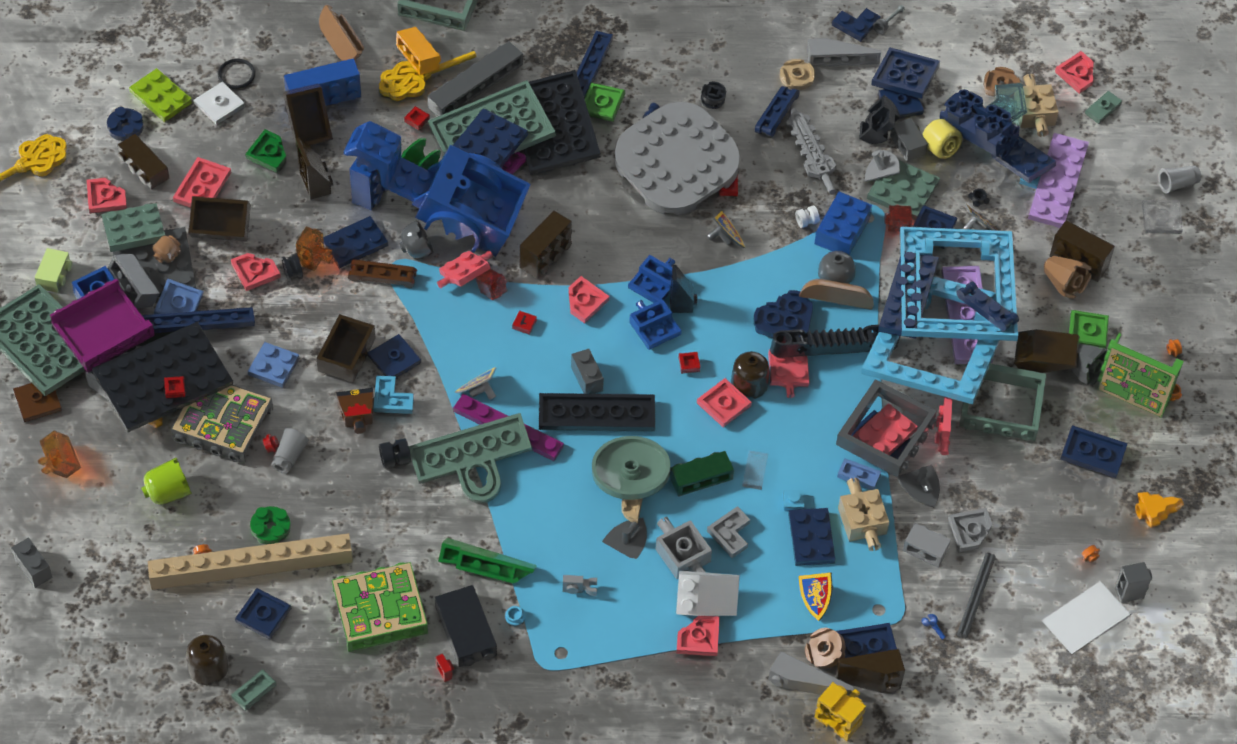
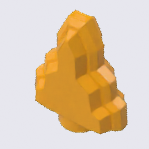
M1149 492L1138 493L1139 503L1136 504L1135 510L1137 517L1145 519L1148 527L1152 528L1160 525V522L1166 520L1169 514L1180 510L1184 506V502L1181 498L1162 497L1159 494L1151 495Z

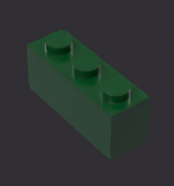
M726 451L714 452L709 456L695 458L684 464L678 463L670 468V480L678 497L733 480L734 468Z

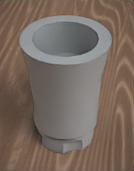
M1196 166L1162 168L1158 175L1159 185L1164 193H1170L1174 190L1199 183L1201 181V171Z
M284 429L281 442L271 464L272 467L280 473L287 474L294 466L302 450L309 443V439L295 429Z

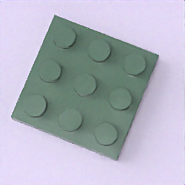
M899 160L900 173L877 179L867 194V199L916 220L923 205L927 204L939 184L940 177Z
M157 203L101 214L110 252L154 244L162 236H166Z

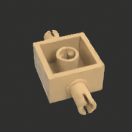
M1029 74L1023 77L1025 86L1016 87L1013 99L1020 128L1036 127L1037 135L1042 137V132L1043 137L1049 134L1047 126H1055L1059 113L1052 85H1036L1034 74H1030L1031 79Z
M853 478L847 481L851 494L840 496L838 505L848 540L854 541L866 538L868 549L873 551L874 546L876 551L881 548L877 536L885 535L888 531L889 519L878 489L862 492L859 479L854 478L855 482H853Z

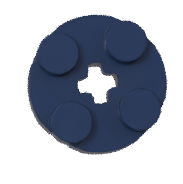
M116 108L107 119V129L110 136L118 141H124L134 134L139 136L144 129L141 113L130 108Z

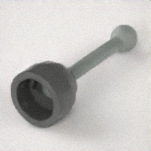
M900 5L898 10L886 20L878 19L873 23L875 32L883 34L888 29V22L899 12H903L905 7Z

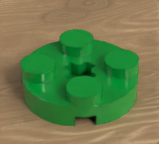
M274 506L258 508L250 521L251 533L262 544L279 543V540L289 535L291 529L290 518L286 510ZM272 522L276 525L272 526L271 529H269L266 525L267 523Z

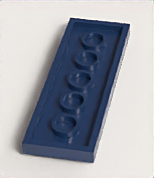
M905 251V264L901 265L900 255L878 332L902 336L901 297L904 295V292L901 290V285L904 284L906 304L904 325H906V328L918 329L917 313L919 308L917 307V301L921 300L922 318L939 257L920 255V280L916 281V253ZM907 263H913L914 269L911 270V266ZM901 271L905 272V277H901ZM908 276H914L913 283H908ZM917 287L920 288L921 294L916 293ZM914 289L915 293L908 296L907 290ZM908 302L915 303V306H909L907 308ZM914 315L915 321L913 319L908 318V316ZM903 336V337H909V338H914V339L917 338V337Z

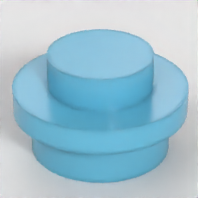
M512 606L506 611L505 619L508 624L518 626L524 622L525 612L521 607Z

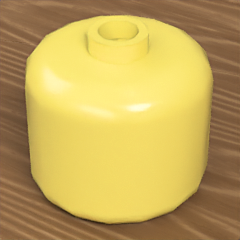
M945 119L932 121L922 134L928 143L927 149L939 159H947L953 156L960 148L963 139L961 132Z

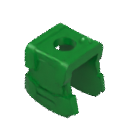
M419 138L403 151L401 157L427 170L439 161L441 151L436 149L425 156L423 150L424 146H426V138Z

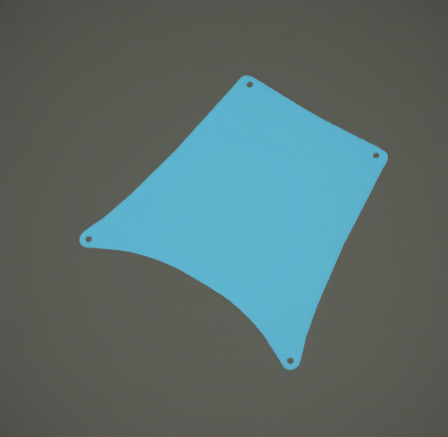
M872 204L871 214L874 216V221L867 223L850 254L855 263V278L850 284L864 287L870 292L874 302L873 309L808 298L813 303L809 327L811 333H814L815 330L821 333L824 329L826 332L830 329L835 332L839 328L840 331H843L845 328L848 331L852 328L857 331L859 327L863 329L869 325H878L880 259L886 230V215L878 206ZM816 231L783 248L749 260L707 271L684 274L693 286V294H697V305L693 306V313H672V318L682 330L681 335L650 350L647 349L629 323L630 314L639 310L636 306L638 301L642 300L646 306L653 304V302L629 289L628 283L630 281L596 284L597 288L609 295V301L584 324L570 313L568 292L570 285L524 284L476 277L461 287L449 283L439 288L437 281L445 278L440 274V267L410 259H399L392 263L412 266L418 270L416 277H414L415 283L413 288H406L403 285L391 284V286L413 318L438 370L452 408L462 394H465L508 416L521 413L524 424L564 443V447L555 461L532 450L495 461L501 480V488L498 495L488 502L503 555L537 565L533 573L521 578L513 584L519 606L525 612L524 622L534 658L544 669H574L677 650L678 631L683 627L686 628L698 616L676 614L678 579L674 577L656 551V539L664 534L657 525V522L660 519L665 521L664 517L669 518L674 528L690 520L712 550L711 562L702 566L706 573L740 575L737 616H717L719 617L718 644L758 638L809 634L820 628L840 631L884 623L892 625L902 619L905 612V602L899 569L888 472L836 445L838 433L876 379L881 382L879 378L861 374L869 352L807 356L809 386L794 388L795 396L793 398L786 397V388L770 385L769 373L767 391L756 399L747 397L752 402L751 407L724 428L697 404L699 397L724 378L731 383L734 361L740 354L750 351L758 352L767 359L769 364L768 352L772 337L756 333L753 324L756 308L766 305L767 302H776L778 296L787 294L789 290L801 292V289L807 282L813 279H820L818 276L820 261L823 256L832 251L814 244ZM669 294V295L665 298V300H664V302H665L666 305L669 307V309H670V294ZM519 311L537 316V321L530 335L512 329V324ZM590 349L604 378L603 391L595 394H654L655 431L539 430V393L584 394L571 368V354ZM698 352L700 372L681 374L678 359L679 353ZM494 367L497 368L492 379L488 380L496 395L493 399L489 400L485 391L475 397L470 395L469 390L455 393L456 390L477 376ZM878 396L864 418L873 410L879 412L882 409L881 397ZM455 413L461 430L479 425ZM624 436H639L658 443L667 452L670 459V468L678 463L684 464L695 458L709 456L714 452L726 451L734 468L733 480L678 497L669 476L667 483L661 490L649 497L643 498L639 518L644 519L647 538L645 546L637 559L630 558L602 542L614 527L628 521L622 513V499L602 491L596 485L592 476L593 457L603 444ZM844 458L881 471L875 489L879 490L889 519L887 534L877 536L881 548L876 551L874 546L873 551L868 549L866 538L854 541L848 540L838 510L840 496L851 494L847 481L837 478ZM476 467L484 487L487 483L488 472L482 467ZM861 486L862 492L870 490ZM784 490H803L804 509L828 508L835 563L795 566L788 516L789 511H784ZM738 506L750 519V524L737 532L748 543V547L734 558H731L707 532V527ZM832 572V585L834 589L826 613L818 621L804 604L799 586V576ZM563 575L583 576V579L597 578V585L590 586L591 588H597V596L589 595L585 590H583V593L576 594L562 592ZM880 604L884 606V615H875L872 611L874 605ZM563 647L567 649L568 655L564 659H558L554 654L555 650Z

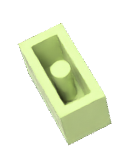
M50 248L46 249L35 275L36 286L40 284L46 291L59 293L61 286H64L66 283L67 272L72 268V260H70L68 252Z

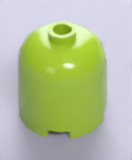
M177 458L147 471L144 475L143 481L145 486L141 487L145 498L150 497L156 505H164L192 494Z

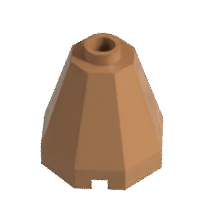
M1052 256L1045 261L1044 272L1058 292L1064 297L1074 299L1077 297L1074 294L1077 292L1081 294L1091 279V273L1088 272V270H1091V266L1084 262L1058 256Z

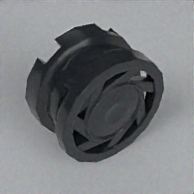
M715 81L709 82L707 85L704 84L700 98L704 107L718 109L723 106L727 92L724 85Z
M297 253L291 254L287 259L285 256L281 257L287 281L291 282V277L298 280L303 279V271Z

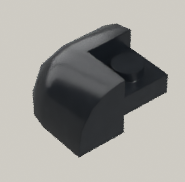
M884 95L868 109L870 113L866 117L865 122L862 121L860 123L859 139L866 143L879 144L888 140V131L894 128L895 122L900 118L897 107Z

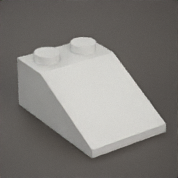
M679 571L676 614L737 616L740 575Z

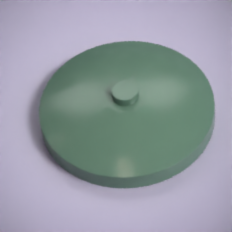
M639 436L619 437L603 444L596 451L592 460V476L596 485L613 497L627 500L642 499L657 493L665 486L670 476V459L663 447L650 439Z

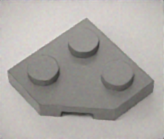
M987 508L948 516L959 552L979 549L992 528Z

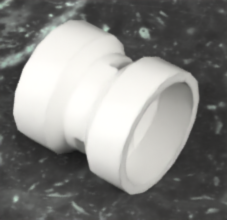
M810 206L806 210H797L795 213L800 228L807 227L808 224L814 225L820 222L819 213L815 206Z

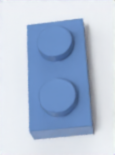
M844 458L837 478L845 481L853 478V482H855L854 478H858L860 486L874 490L881 471Z

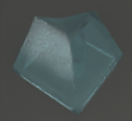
M1023 84L995 85L994 101L989 105H996L1010 112L1011 120L1014 122L1027 113Z

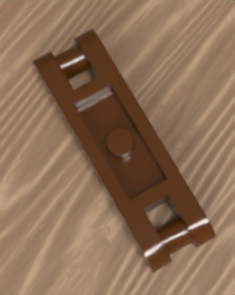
M352 260L348 279L351 281L364 280L403 285L406 288H413L415 283L414 277H416L418 270L412 266Z

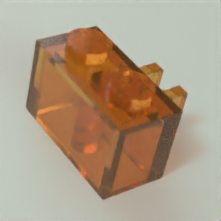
M306 226L296 241V251L301 266L315 271L321 261L330 264L333 256H331L332 250L324 248L322 232Z
M54 430L39 441L46 456L37 460L41 465L46 464L41 469L42 473L48 474L52 471L56 475L68 478L81 468L67 435Z

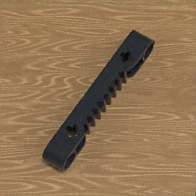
M879 324L869 325L863 329L859 327L857 331L854 328L850 331L847 328L840 331L839 328L835 332L832 329L826 332L824 329L821 333H818V330H815L814 333H811L810 330L807 333L804 330L777 331L773 335L770 352L779 358L870 352L871 344L874 343L879 333ZM899 336L893 350H895L898 347L901 336Z

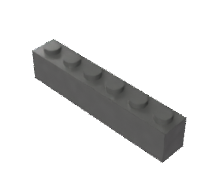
M510 41L500 45L495 51L485 55L477 63L472 64L470 68L460 72L455 78L444 83L442 87L432 91L428 95V108L437 116H441L462 107L522 66L523 53Z

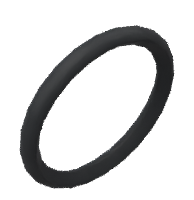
M240 58L230 59L219 67L218 79L229 88L240 89L252 83L256 71L254 66L247 60ZM233 62H242L251 68L252 75L244 84L230 85L222 79L221 72L223 68Z

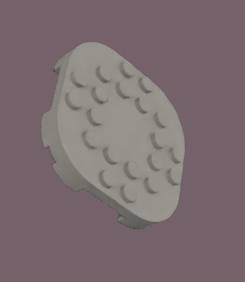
M688 102L669 103L656 109L626 129L619 137L615 147L616 168L622 178L625 177L645 199V204L661 214L667 212L683 215L697 209V204L721 188L727 189L738 175L740 156L735 141L706 110Z

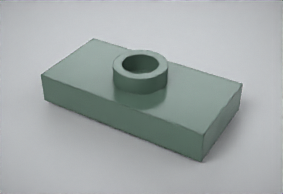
M1107 91L1086 109L1085 114L1099 124L1121 105L1122 100L1110 91Z
M262 669L231 694V696L246 711L277 686V684Z

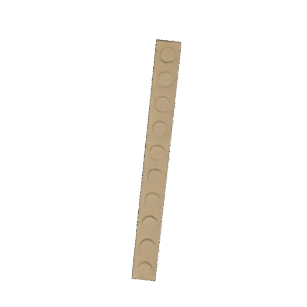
M348 533L148 561V572L151 589L157 590L353 563Z

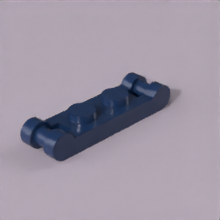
M781 86L755 125V133H766L767 136L773 137L781 120L793 102L799 98L800 91Z
M973 281L968 283L965 288L962 287L956 292L960 300L1002 331L1007 330L1011 324L1014 325L1019 322V317L1015 312L1011 313L981 291Z

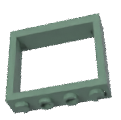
M399 0L397 3L398 15L465 31L478 0H467L462 13L408 0Z
M990 363L984 380L1037 389L1032 426L968 415L969 403L963 402L959 427L985 433L1000 434L1005 437L1021 438L1026 441H1035L1039 428L1046 374Z

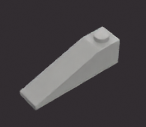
M827 38L808 39L807 55L808 62L812 66L871 65L880 63L881 50Z
M780 652L769 672L768 680L774 685L782 686L786 689L822 695L830 684L834 682L837 685L843 686L847 690L848 696L854 690L853 686L784 652Z

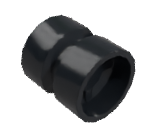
M406 438L395 440L394 444L390 442L379 444V452L384 469L395 467L396 463L400 465L411 463V455Z

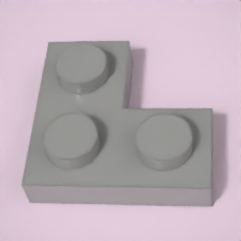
M737 506L708 526L707 532L731 558H734L748 547V543L737 532L749 525L750 519Z

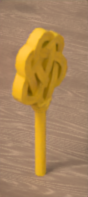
M472 51L439 64L438 71L419 75L409 61H402L396 64L393 69L382 72L379 93L390 97L394 101H400L406 97L421 96L425 92V81L432 74L477 57L476 53Z
M45 134L34 141L28 140L23 142L19 146L18 151L20 159L16 161L13 167L0 173V182L16 173H26L29 170L34 175L47 176L54 167L66 161L67 146L65 140L61 137Z

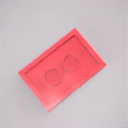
M197 157L174 194L173 202L191 208L192 196L216 198L229 178L231 168Z
M888 403L860 428L853 437L890 456L917 431L918 426Z

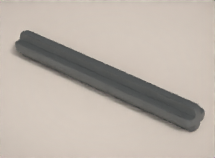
M986 553L959 626L957 635L964 639L968 637L996 558L994 554Z

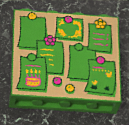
M1119 333L1115 340L1111 339L1107 348L1105 361L1097 380L1100 382L1098 390L1162 418L1171 399L1184 361L1176 358L1172 367L1118 344L1121 337Z
M411 562L398 563L395 566L386 568L379 567L368 572L361 571L351 576H339L332 580V589L337 601L348 652L428 634V624Z

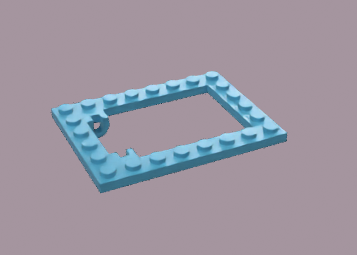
M900 227L901 265L905 264V251L916 253V281L920 280V255L932 256L933 246L980 248L981 260L994 261L996 302L1011 313L1015 312L1017 314L1012 231ZM907 263L908 265L911 266V270H913V269H914V264H913V263ZM901 271V277H905V272ZM910 275L907 277L908 283L914 282V276ZM905 284L901 285V290L904 292V295L901 297L902 336L1003 341L1018 340L1017 323L1011 324L1007 330L1002 331L990 321L921 318V300L917 301V307L919 308L917 313L918 329L906 328V325H904V320L906 319ZM916 288V293L921 294L920 288ZM914 289L907 290L908 296L915 293ZM908 302L907 308L909 306H915V303ZM914 315L908 316V318L913 319L915 321Z
M934 276L925 309H929L932 295L964 303L958 298L956 292L962 287L965 288L966 285ZM980 289L996 301L995 292ZM978 312L975 313L974 320L988 321ZM879 332L865 360L861 374L973 404L1000 340L978 339L962 379L959 381L888 361L899 336Z

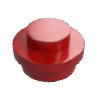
M268 434L263 439V444L268 453L277 452L279 441L276 436Z

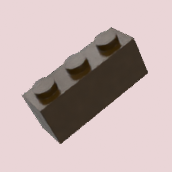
M136 134L117 144L119 159L122 162H126L130 171L133 174L136 173L140 181L144 185L147 184L151 190L169 179L168 167Z

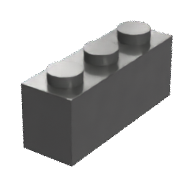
M133 254L114 255L108 270L114 279H118L120 288L136 308L153 307L160 293Z

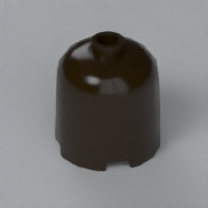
M753 351L740 354L734 361L731 384L746 397L756 399L762 396L767 391L770 369L767 359L760 353Z
M200 635L188 644L186 650L187 668L193 681L198 684L209 685V683L216 682L217 680L218 682L226 676L229 668L225 648L218 638L212 635Z

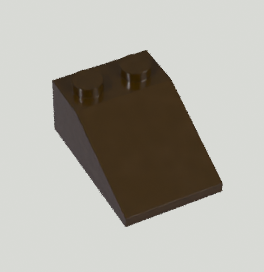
M296 138L299 173L310 200L332 194L331 186H333V180L331 175L328 176L326 173L328 169L325 161L322 162L320 156L301 138Z
M1038 329L1018 332L1014 363L1018 369L1039 373L1077 368L1080 336L1078 334Z
M899 649L839 659L835 678L852 686L880 693H893L901 689L905 668Z

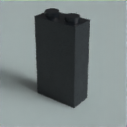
M473 585L435 596V608L458 667L471 666L475 662L490 660L497 656L496 641Z

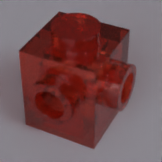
M889 206L888 213L884 214V224H888V232H900V227H911V206Z
M492 269L476 277L480 292L491 300L501 297L502 294L508 291L505 277Z

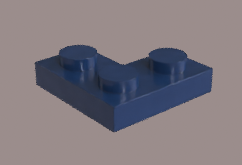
M867 8L857 19L841 11L832 21V26L861 42L873 29V23L880 19L881 16Z

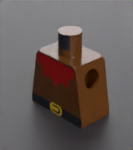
M373 388L336 392L337 405L345 427H354L356 434L366 432L365 425L373 423Z

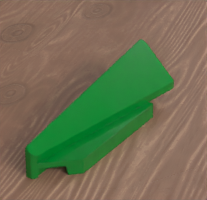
M446 538L442 542L438 562L457 564L456 569L513 584L526 575L533 573L537 567L535 564L451 538Z

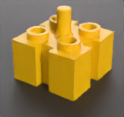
M832 682L818 698V708L815 711L814 718L826 727L830 726L833 728L837 735L848 741L862 725L866 705L858 698L860 695L858 690L854 689L848 696V692L843 686Z

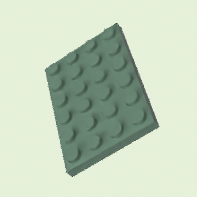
M527 80L428 120V124L444 155L450 144L453 145L483 108L528 130L529 135L514 153L556 136L554 128Z
M38 284L0 308V351L44 396H47L84 372L85 369L52 325L50 314L63 307Z

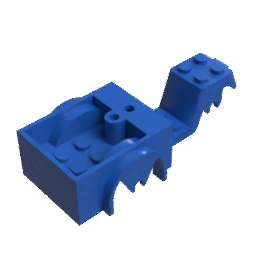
M372 121L356 127L344 149V155L358 157L356 161L357 167L366 165L368 167L367 172L378 169L381 185L385 189L412 201V205L419 208L415 218L426 223L425 230L429 228L432 222L442 220L446 235L454 233L456 240L473 235L475 243L471 250L472 253H475L478 248L485 252L491 251L493 256H497L511 233L531 185L504 171L493 160L479 154L467 153L451 144L442 160L426 170L401 157L400 135Z

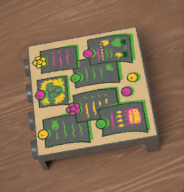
M235 385L229 386L183 407L171 428L173 440L179 444H187L197 450H205L215 456H223L233 462L245 464V453L266 413L271 414L273 410L272 398Z

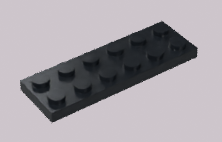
M539 393V430L655 431V395Z

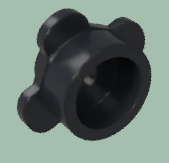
M975 189L973 193L971 192L968 195L974 207L988 204L990 201L987 198L986 191L983 189Z

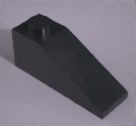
M672 265L670 310L672 313H693V306L697 305V294H693L692 284L678 266Z

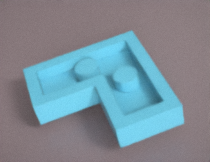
M376 376L374 412L413 414L414 393H395L396 376Z

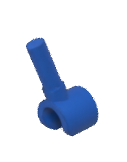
M929 614L927 615L929 619L922 618L924 626H931L942 640L946 637L937 625L938 618L936 615Z

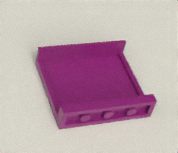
M117 278L50 314L53 327L87 373L92 371V368L116 358L155 336L152 323L142 317L120 288Z

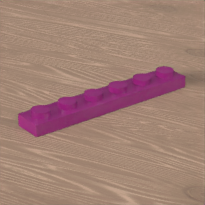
M462 394L453 407V412L479 425L508 417V415L465 394ZM524 424L532 451L555 461L563 449L564 443Z

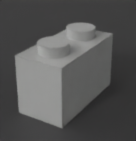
M915 523L904 542L903 551L939 568L949 549L951 540L943 534H937L926 526Z

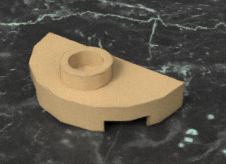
M643 498L635 500L622 499V513L630 522L638 523Z

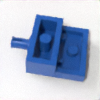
M649 255L639 266V272L628 283V288L653 303L661 299L665 300L670 294L672 265L675 264V260L669 258L664 263Z
M663 299L648 306L642 300L636 303L639 310L630 314L629 323L648 350L681 335L682 330L672 318V312Z

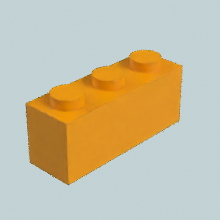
M417 27L397 31L396 46L419 75L439 70L440 54L435 51L432 44L426 40L424 34Z

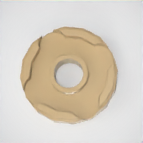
M802 59L788 60L780 69V80L790 89L803 90L810 87L814 82L815 69L809 62L807 64ZM798 72V73H801L802 75H801V76H795L793 73Z

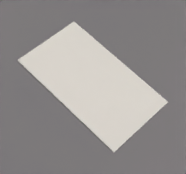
M1100 581L1041 621L1066 649L1073 654L1129 616L1130 613Z

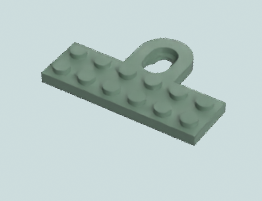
M521 413L411 445L409 450L419 484L457 473L464 495L472 502L486 503L493 500L501 488V480L495 461L531 451L532 447ZM482 467L488 472L487 483L484 487H477L475 482L469 478V473L473 468Z

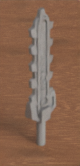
M790 109L789 120L786 121V125L792 127L793 130L790 133L798 139L795 141V144L802 147L800 154L807 158L804 163L807 175L823 180L829 194H834L836 190L829 177L836 169L833 158L823 154L825 151L824 145L818 143L820 137L819 135H814L815 127L814 125H809L808 122L811 120L809 115H804L796 109Z

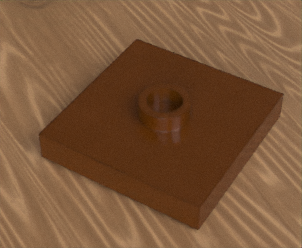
M32 383L13 388L24 423L62 411L55 390L44 396Z

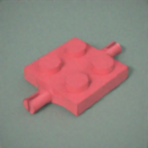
M471 251L462 253L458 258L447 262L443 267L439 268L440 274L445 278L437 281L438 287L442 288L449 283L460 287L491 269L487 260L492 258L493 254L491 251H487L481 256Z
M769 349L770 385L786 388V397L793 398L795 396L794 388L809 386L807 356L779 358L772 355Z
M944 397L943 406H939L936 422L938 429L935 436V444H938V451L941 455L949 454L952 399Z

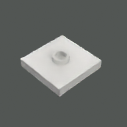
M223 82L194 99V104L215 125L245 107V103Z

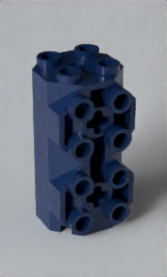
M966 89L960 90L946 100L944 104L946 109L945 111L941 110L940 119H945L958 129L962 134V138L1002 159L1018 147L1020 143L1018 139L1020 127L1012 122L1010 112L996 105L984 107L982 97Z

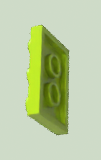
M157 68L129 87L130 93L164 123L192 104V98Z

